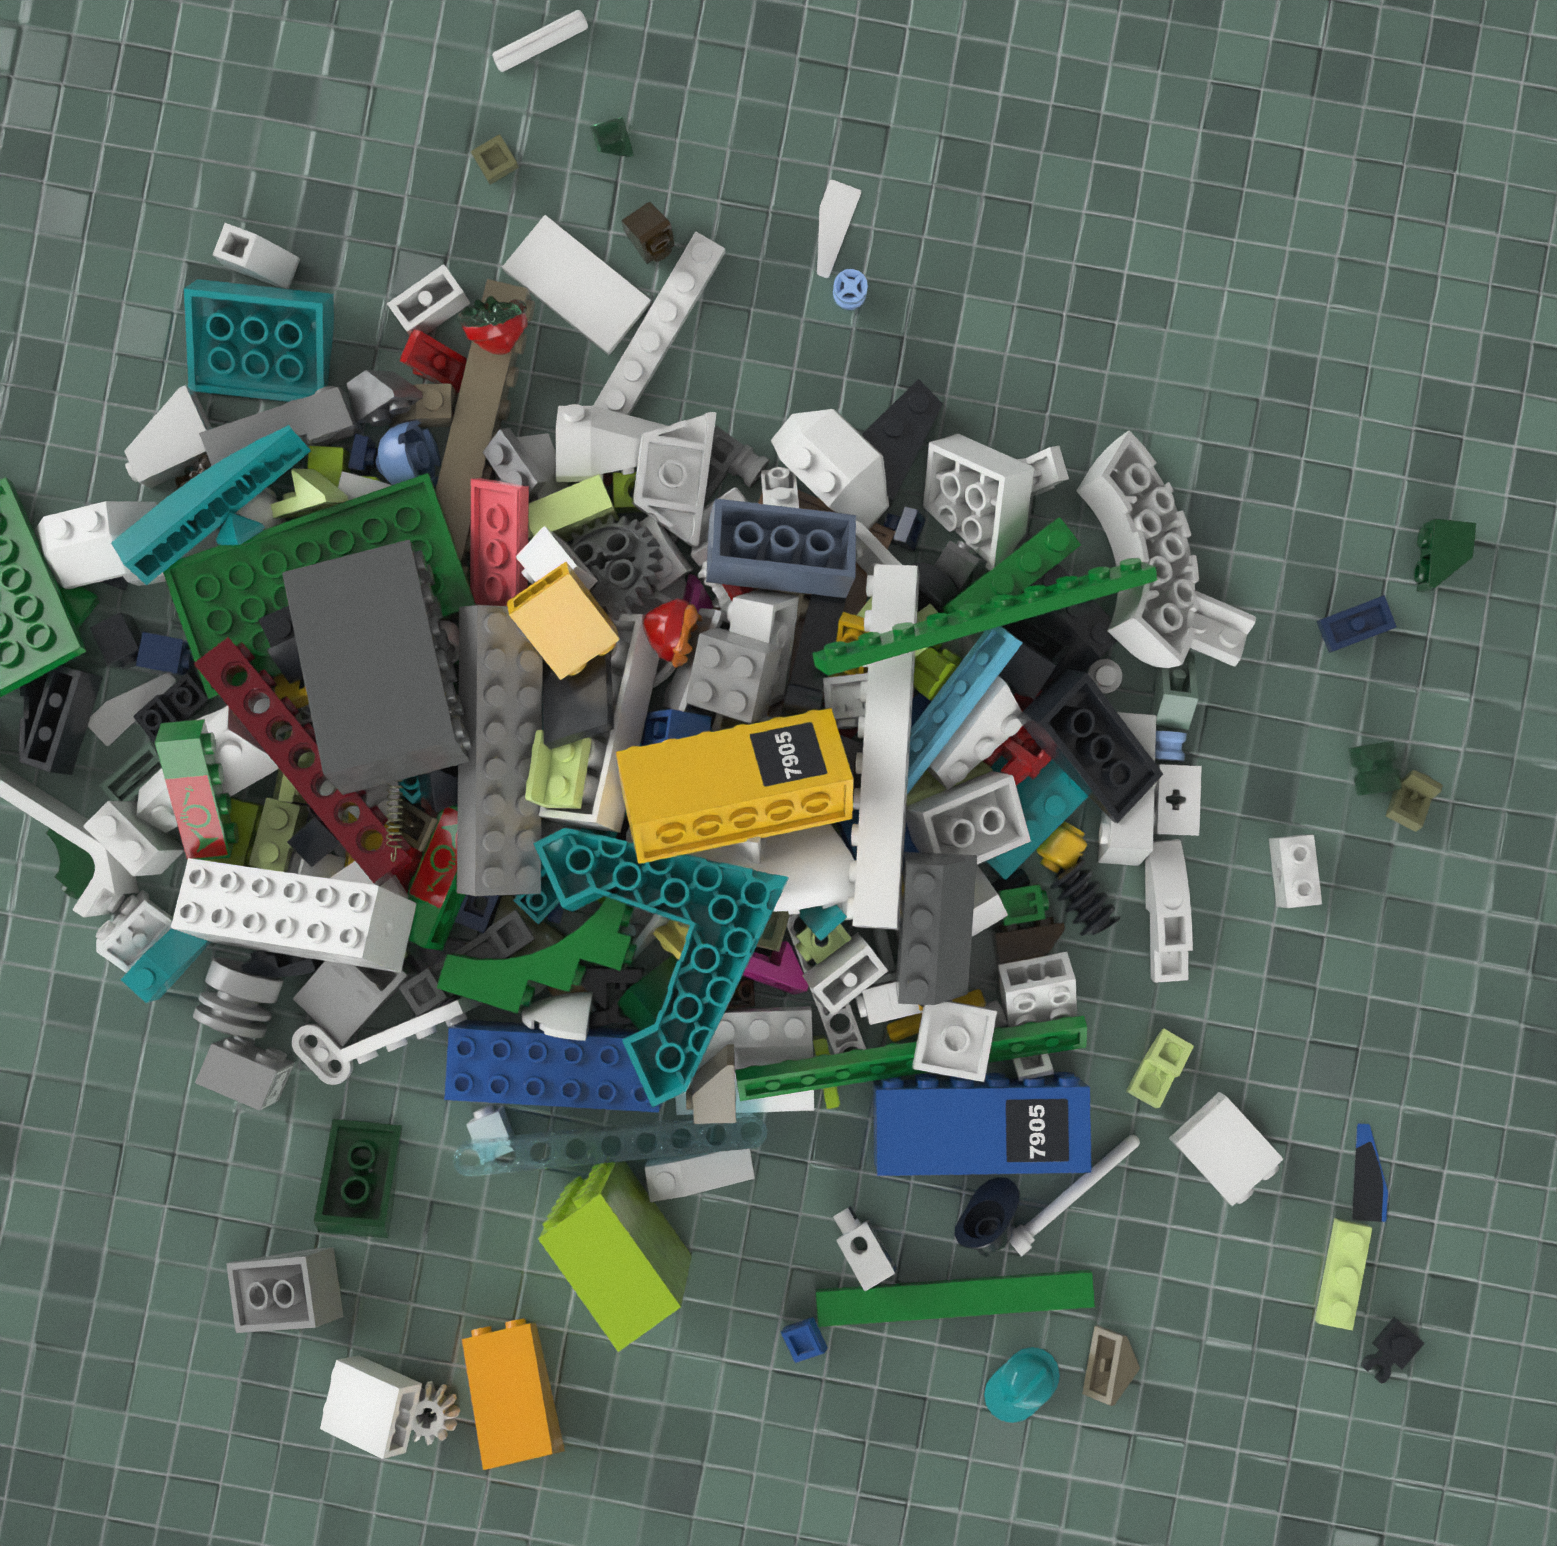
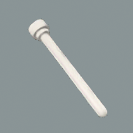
M1129 1135L1091 1168V1173H1085L1025 1226L1022 1224L1017 1228L1013 1226L1012 1237L1009 1242L1021 1256L1032 1248L1030 1244L1035 1241L1033 1237L1135 1150L1140 1144L1139 1138L1136 1135Z

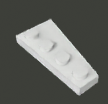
M466 997L454 1000L426 1014L424 1013L398 1026L391 1027L339 1050L343 1063L353 1059H357L359 1064L379 1056L376 1050L384 1046L390 1052L408 1044L406 1040L408 1036L416 1034L419 1040L437 1032L435 1025L445 1021L447 1027L466 1020L465 1012L483 1003Z

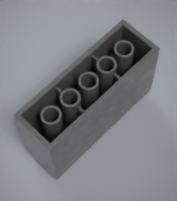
M409 539L282 572L323 774L341 794L345 795L470 762L467 749L473 748L468 728H464L460 717L465 715V709L461 696L456 694L453 685L458 680L453 662L448 660L445 651L450 649L447 633L444 628L441 629L438 619L443 617L438 597H434L431 588L432 585H435L434 575L430 564H426L422 550L416 551Z

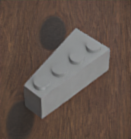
M327 386L317 390L314 395L292 400L284 405L201 432L199 435L211 466L238 450L288 425L308 447H326L363 432L360 423L355 420L348 393L339 387Z

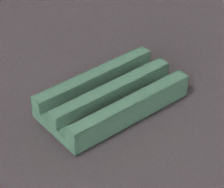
M149 741L98 786L111 801H122L120 798L160 763L155 743ZM152 753L154 757L115 792L111 789L128 772ZM160 767L156 772H154L147 780H145L123 801L137 802L139 789L142 786H144L162 767Z

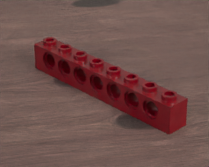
M227 637L193 664L369 879L377 886L383 885L413 861L406 853L411 849V846L401 834L389 835L388 837L391 839H402V841L388 842L389 845L402 846V848H397L396 859L392 862L391 853H393L394 860L395 848L386 844L389 840L386 838V835L389 833L384 826L389 820L376 804L369 808L362 797L367 794L365 790L342 795L336 789L331 795H321V785L328 779L323 774L314 728L309 723L304 726L299 723L295 716L300 711L287 696L280 699L272 689L278 686L265 669L258 673L251 662L256 658L243 642L236 646ZM247 672L248 677L243 685H232V679L237 673ZM263 698L270 700V706L265 712L260 714L254 712V706L257 701ZM285 725L292 726V734L288 739L284 741L276 739V733L280 727ZM306 752L314 753L315 760L313 764L307 768H300L298 765L300 756ZM351 806L359 807V818L353 823H345L343 821L344 811ZM374 833L381 834L383 838L382 845L374 851L366 850L365 841L367 837Z

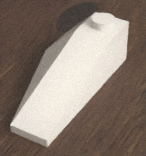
M578 404L558 406L556 420V481L582 482L599 474L603 480L604 473L621 470L623 475L634 473V468L638 465L642 434L667 427V425L596 406H581Z

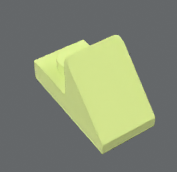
M293 468L291 473L295 492L284 494V500L270 504L273 518H299L348 501V496L316 470Z

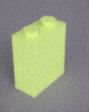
M600 474L529 503L528 538L532 540L545 526L565 542L573 540L571 535L573 532L580 536L584 533V524L588 525L590 529L594 528L597 518L603 524L607 523L610 515H613L615 520L619 521L620 519Z

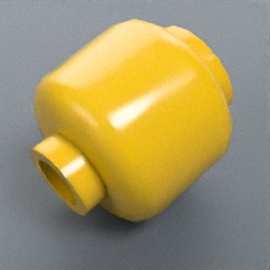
M1064 821L1036 849V852L1042 857L1040 864L1058 874L1060 869L1067 870L1079 862L1087 849V843L1083 839L1085 833Z

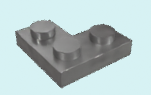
M510 428L499 429L482 452L501 478L500 482L529 486V503L547 482Z

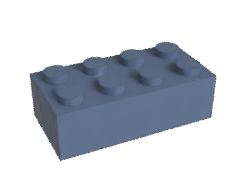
M715 498L708 527L706 582L842 598L847 597L855 579L856 515Z

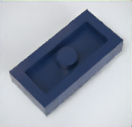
M1385 595L1316 621L1329 653L1397 627Z

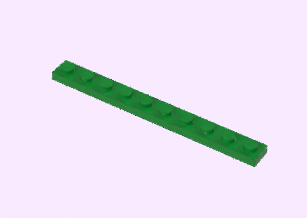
M1128 558L1120 561L1119 566L1093 568L1088 571V575L1081 577H1061L1056 580V584L1046 587L1044 585L1029 586L1024 589V593L1018 595H997L991 599L992 602L986 604H966L959 607L958 612L931 614L925 618L926 621L916 624L911 622L899 623L894 625L891 631L881 634L879 632L864 633L858 637L859 640L853 642H832L825 645L824 650L813 653L815 667L829 676L1157 581L1156 567L1141 562L1139 558Z
M1062 1017L1058 1020L1039 1023L1029 1022L1024 1025L1007 1028L996 1027L993 1032L988 1063L1086 1048L1087 1024L1085 1017ZM910 1042L904 1044L893 1043L884 1047L865 1050L855 1049L850 1052L833 1055L822 1054L807 1059L784 1060L780 1063L762 1066L751 1065L746 1068L736 1069L735 1073L740 1101L920 1074L927 1071L913 1069L912 1065L917 1042Z

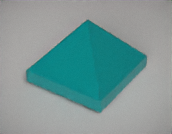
M230 512L215 540L220 545H241L262 532L265 527L263 523Z

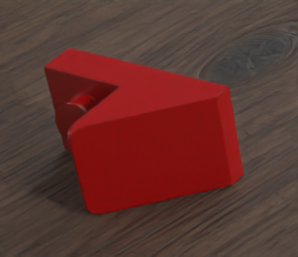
M413 329L399 361L411 367L413 374L435 384H451L459 393L467 358L422 331Z

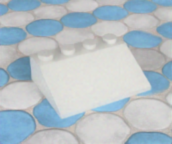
M811 1006L726 1010L697 1070L728 1044H734L735 1070L751 1065L762 1066L780 1063L784 1060L813 1058ZM735 1073L736 1113L814 1111V1090L740 1101ZM693 1079L689 1088H693ZM686 1092L676 1096V1115H692L693 1110L686 1109Z

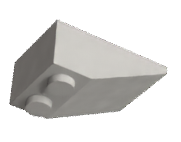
M334 1247L307 1249L226 1263L236 1333L316 1328L344 1317Z

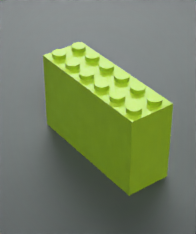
M619 1154L614 1159H611L609 1155L604 1157L592 1167L593 1170L589 1173V1177L583 1180L580 1175L564 1187L565 1190L560 1193L561 1197L555 1201L557 1204L551 1208L552 1212L547 1215L548 1219L542 1223L544 1229L538 1238L618 1352L681 1308L692 1257L654 1202H650L649 1194Z

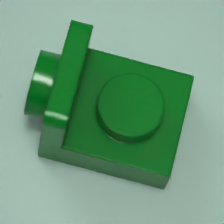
M1030 884L1029 886L997 891L1008 916L1001 919L1002 925L1006 926L1046 919L1044 911L1049 910L1047 893L1045 890H1041L1040 884Z

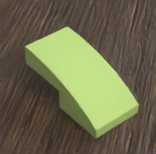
M1162 1029L1143 1058L1126 1092L1154 1108H1160L1174 1078L1180 1076L1194 1045L1168 1030Z

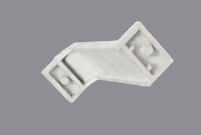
M0 764V797L81 847L93 858L95 864L94 876L74 906L73 911L83 917L107 915L110 912H115L120 907L125 898L123 894L139 893L136 876H132L83 827L89 821L87 818Z

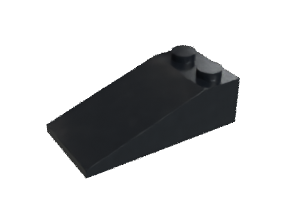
M1063 669L1017 717L1035 742L1114 823H1119L1163 775L1162 771L1087 672Z

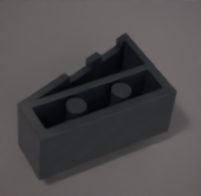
M62 664L20 687V696L24 697V718H20L19 732L20 763L52 773L72 775L100 688L102 676Z

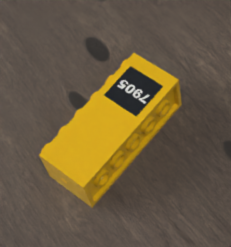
M832 708L810 710L804 714L789 717H775L769 721L750 725L740 724L730 729L715 732L706 731L696 736L667 739L661 743L642 747L632 746L626 750L616 752L622 795L638 864L746 842L749 838L759 836L760 838L852 819L853 776Z

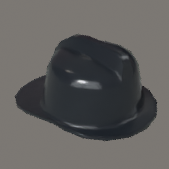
M997 1177L986 1181L976 1190L955 1226L954 1235L960 1245L965 1248L976 1249L982 1256L988 1257L992 1252H997L1009 1243L1013 1228L1011 1220L1020 1202V1191L1015 1182L1008 1178Z

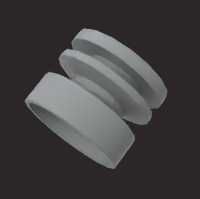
M212 958L205 982L217 989L218 993H200L199 1001L204 1005L195 1007L193 1018L224 1034L238 1037L263 1038L267 1026L262 1022L270 1021L272 1015L271 1012L260 1006L259 1003L277 1002L284 982L283 978L253 975L242 971L241 965L244 962L228 958Z

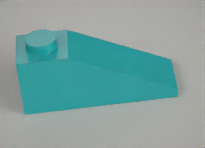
M171 928L140 957L121 978V981L145 1003L159 1000L211 942Z

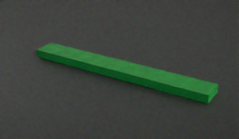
M1091 1270L875 1285L867 1291H864L862 1286L815 1289L818 1327L1095 1307Z

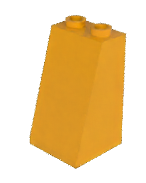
M525 1318L506 1322V1329L495 1332L492 1331V1326L471 1330L472 1337L462 1339L483 1470L565 1451L537 1324H526Z

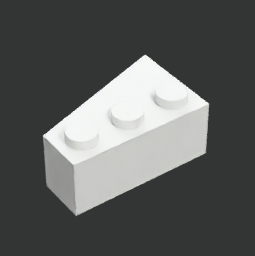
M997 676L927 768V771L947 790L962 781L973 768L991 756L997 747L1010 736L1016 734L1021 726H1023L1017 719L1022 711L1003 679Z

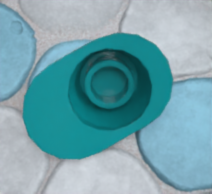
M1029 1347L1019 1350L1003 1364L986 1383L984 1397L986 1406L991 1414L1001 1421L1009 1423L1020 1422L1033 1415L1047 1402L1057 1389L1060 1377L1058 1364L1052 1355L1043 1349Z

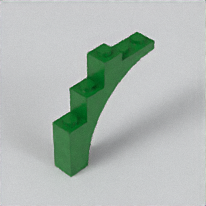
M606 898L600 908L578 930L555 945L533 954L513 958H477L457 953L447 954L437 989L517 1014L523 1011L524 1006L529 1008L536 990L535 987L531 986L532 981L571 992L575 985L580 987L586 972V966L581 965L583 959L619 971L624 969L625 964H632L637 945L632 944L634 936L621 932L622 926L629 927L634 907Z

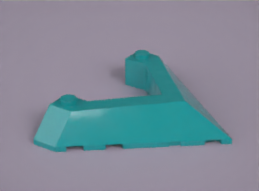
M563 828L533 843L562 908L573 912L605 896L690 926L685 938V945L680 959L676 963L667 988L668 992L665 1001L658 1013L655 1024L622 1040L652 1108L687 1092L789 877L711 861L687 854L638 864L634 843L570 828Z

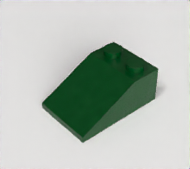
M332 1119L313 1220L318 1232L388 1238L395 1198L402 1125Z

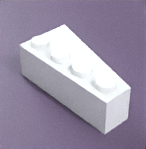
M228 705L206 725L208 733L213 732L215 736L216 753L214 757L216 763H221L223 767L224 783L222 788L224 793H229L232 796L279 769ZM276 735L278 741H284V739ZM161 768L139 789L136 816L167 833L178 825Z
M1117 712L1155 762L1156 715ZM1154 785L1119 823H1114L1103 811L1101 812L1098 863L1139 866L1153 851Z

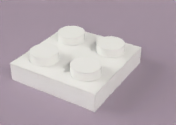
M946 1001L937 1005H924L912 1065L913 1069L984 1082L997 1011L995 1009Z

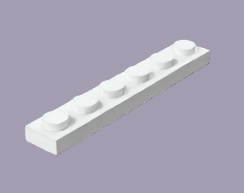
M698 232L694 233L593 406L630 416L726 253L724 247Z

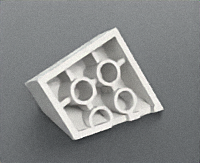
M960 434L929 442L923 507L949 532L955 531L966 541L965 544L972 547L976 553L987 561L985 567L991 570L1013 552L1026 533L1034 467Z

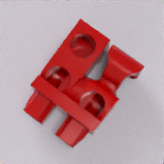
M1017 693L1014 695L1022 712L1033 701L1029 696L1022 697ZM1021 726L1016 734L1005 740L983 762L991 767L1002 755L1009 762L1001 769V773L1013 775L1015 785L1017 786L1027 776L1034 780L1040 773V770L1052 758L1035 742L1024 726Z

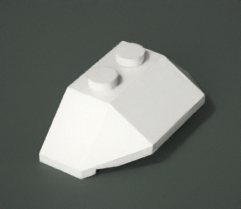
M835 409L792 414L771 439L780 460L820 500L836 513L856 515V521H860L869 530L889 507L883 455Z
M105 501L44 516L34 532L39 541L43 557L49 565L55 580L63 588L71 589L130 575L131 571L123 564L111 542L159 503Z

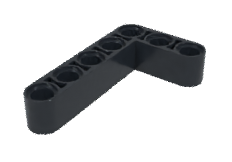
M811 594L781 717L804 714L810 710H820L824 694L823 678H827L828 675L815 667L813 653L824 650V646L829 643L836 642L838 623L844 611L846 598Z

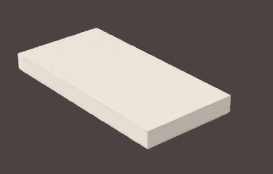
M546 215L543 216L502 266L504 272L524 288H527L530 293L607 355L611 354L652 303L646 295Z

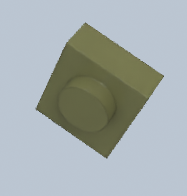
M1412 770L1396 783L1385 816L1417 832L1424 825L1431 800L1442 791L1443 785L1424 773Z

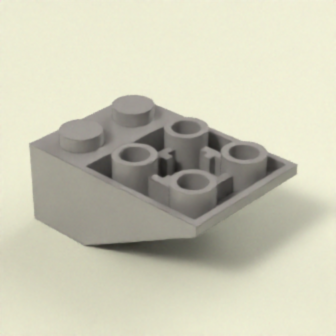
M324 961L293 1000L343 1047L415 971L404 961L401 973Z

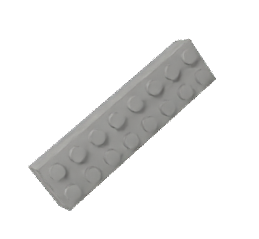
M472 605L459 607V694L465 709V715L460 717L464 728L467 727L469 730L473 748L467 749L470 762L458 765L457 893L472 896L541 894V860L533 844L541 840V817L539 816L541 806L527 801L525 794L535 733L537 730H542L543 657L509 616L508 606Z

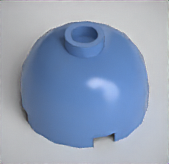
M418 420L396 425L390 428L380 439L376 465L379 472L391 485L426 473L430 474L434 487L437 485L439 476L435 477V466H441L439 450L432 433L428 429L421 430L417 426L421 424Z

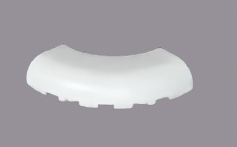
M1129 430L1116 439L1097 458L1076 492L1086 501L1100 521L1110 542L1116 566H1119L1120 561L1124 559L1139 558L1141 562L1156 567L1157 581L1118 592L1116 609L1107 631L1142 662L1155 667L1171 668L1183 664L1195 633V629L1192 628L1194 612L1199 610V600L1196 599L1195 583L1199 581L1196 555H1191L1187 540L1191 536V532L1183 510L1177 511L1172 492H1174L1169 482L1167 484L1163 483L1153 467L1157 462Z
M831 824L769 836L760 864L752 863L727 846L687 854L711 861L789 877L773 912L789 911V915L800 914V909L821 905L825 909L848 901V897H854L855 882H849L850 861L854 859ZM629 827L626 833V841L633 843Z

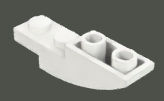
M1179 839L1153 841V851L1145 858L1146 909L1150 912L1151 980L1155 983L1188 980V951L1193 950L1192 918L1182 844Z

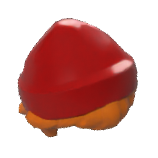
M676 598L650 610L643 619V629L650 646L658 654V657L671 662L673 667L678 668V666H682L688 661L685 654H689L693 649L688 640L691 638V632L698 628L696 623L697 621H702V616L698 614L693 604L684 599Z

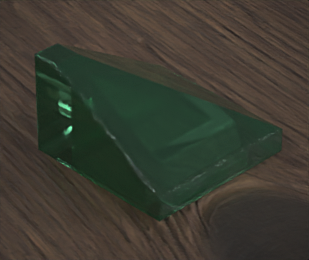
M623 117L590 126L598 152L624 157L634 156Z

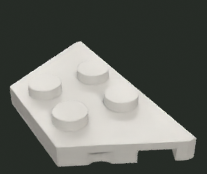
M709 412L664 428L645 432L641 436L632 504L693 547H697L699 544L716 412Z

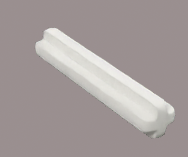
M576 10L495 51L492 56L497 68L504 72L588 28L586 18L581 10Z

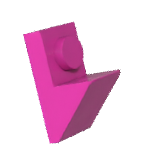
M787 941L781 943L779 952L773 950L771 958L759 953H753L742 975L793 995L807 992L809 986L802 976L804 973Z

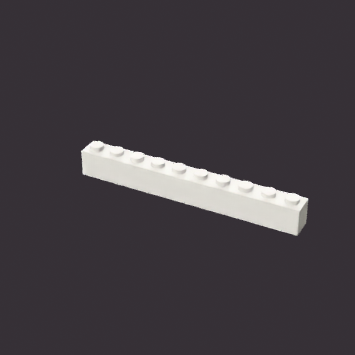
M874 564V575L867 576L866 593L867 597H872V610L865 611V632H879L881 634L891 631L892 627L899 623H917L920 577L918 566ZM915 651L863 666L868 667L867 681H861L860 702L866 703L865 717L859 716L858 738H864L863 752H857L856 774H862L861 788H855L853 802L854 810H859V824L852 825L851 844L852 846H857V860H851L849 867V882H855L854 897H848L847 919H853V926L896 930H899Z

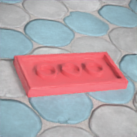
M483 478L471 479L470 589L476 605L507 606V601L528 588V580L521 573L525 568L516 556L528 544L529 486Z

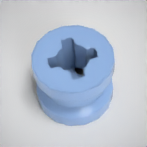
M846 269L835 278L833 298L842 309L854 310L864 303L868 289L867 279L864 274L855 269Z
M1156 731L1155 760L1185 761L1182 744L1186 741L1187 733Z

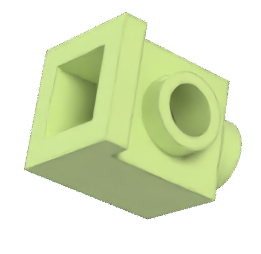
M839 924L827 935V943L824 946H817L815 944L816 935L806 926L795 935L800 941L795 947L807 963L813 959L819 964L852 938L843 926Z

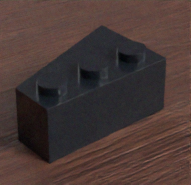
M919 379L861 434L883 455L886 491L890 508L943 405Z

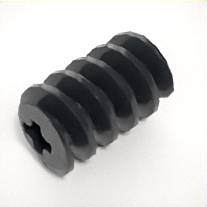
M1080 859L1078 863L1067 870H1061L1055 875L1056 879L1050 885L1051 890L1062 887L1063 891L1058 896V901L1067 899L1071 901L1065 909L1066 913L1078 912L1072 923L1074 925L1085 923L1086 926L1079 933L1081 936L1095 935L1121 919L1119 915L1110 917L1115 910L1113 904L1102 905L1108 897L1105 892L1094 894L1099 888L1100 883L1097 880L1087 882L1093 873L1091 869L1079 870L1085 863L1084 859Z

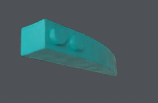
M289 425L229 455L191 479L161 501L112 541L111 544L123 564L144 584L148 585L223 524L230 512L235 514L310 453L311 450Z

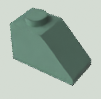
M1187 653L1183 664L1171 668L1157 667L1153 695V715H1156V725L1188 730L1199 699L1195 654Z

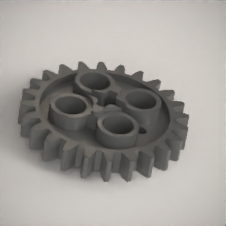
M610 515L607 523L603 524L597 518L594 528L590 529L588 525L584 524V533L580 536L573 532L571 535L574 542L567 544L598 580L590 588V593L607 615L611 614L616 621H619L620 611L625 610L628 615H632L631 605L635 603L638 606H644L641 599L643 594L653 596L654 593L649 588V585L660 583V579L655 573L664 569L658 561L663 558V554L658 548L660 544L646 526L642 527L638 520L635 519L630 523L626 516H622L619 522H617L613 515Z

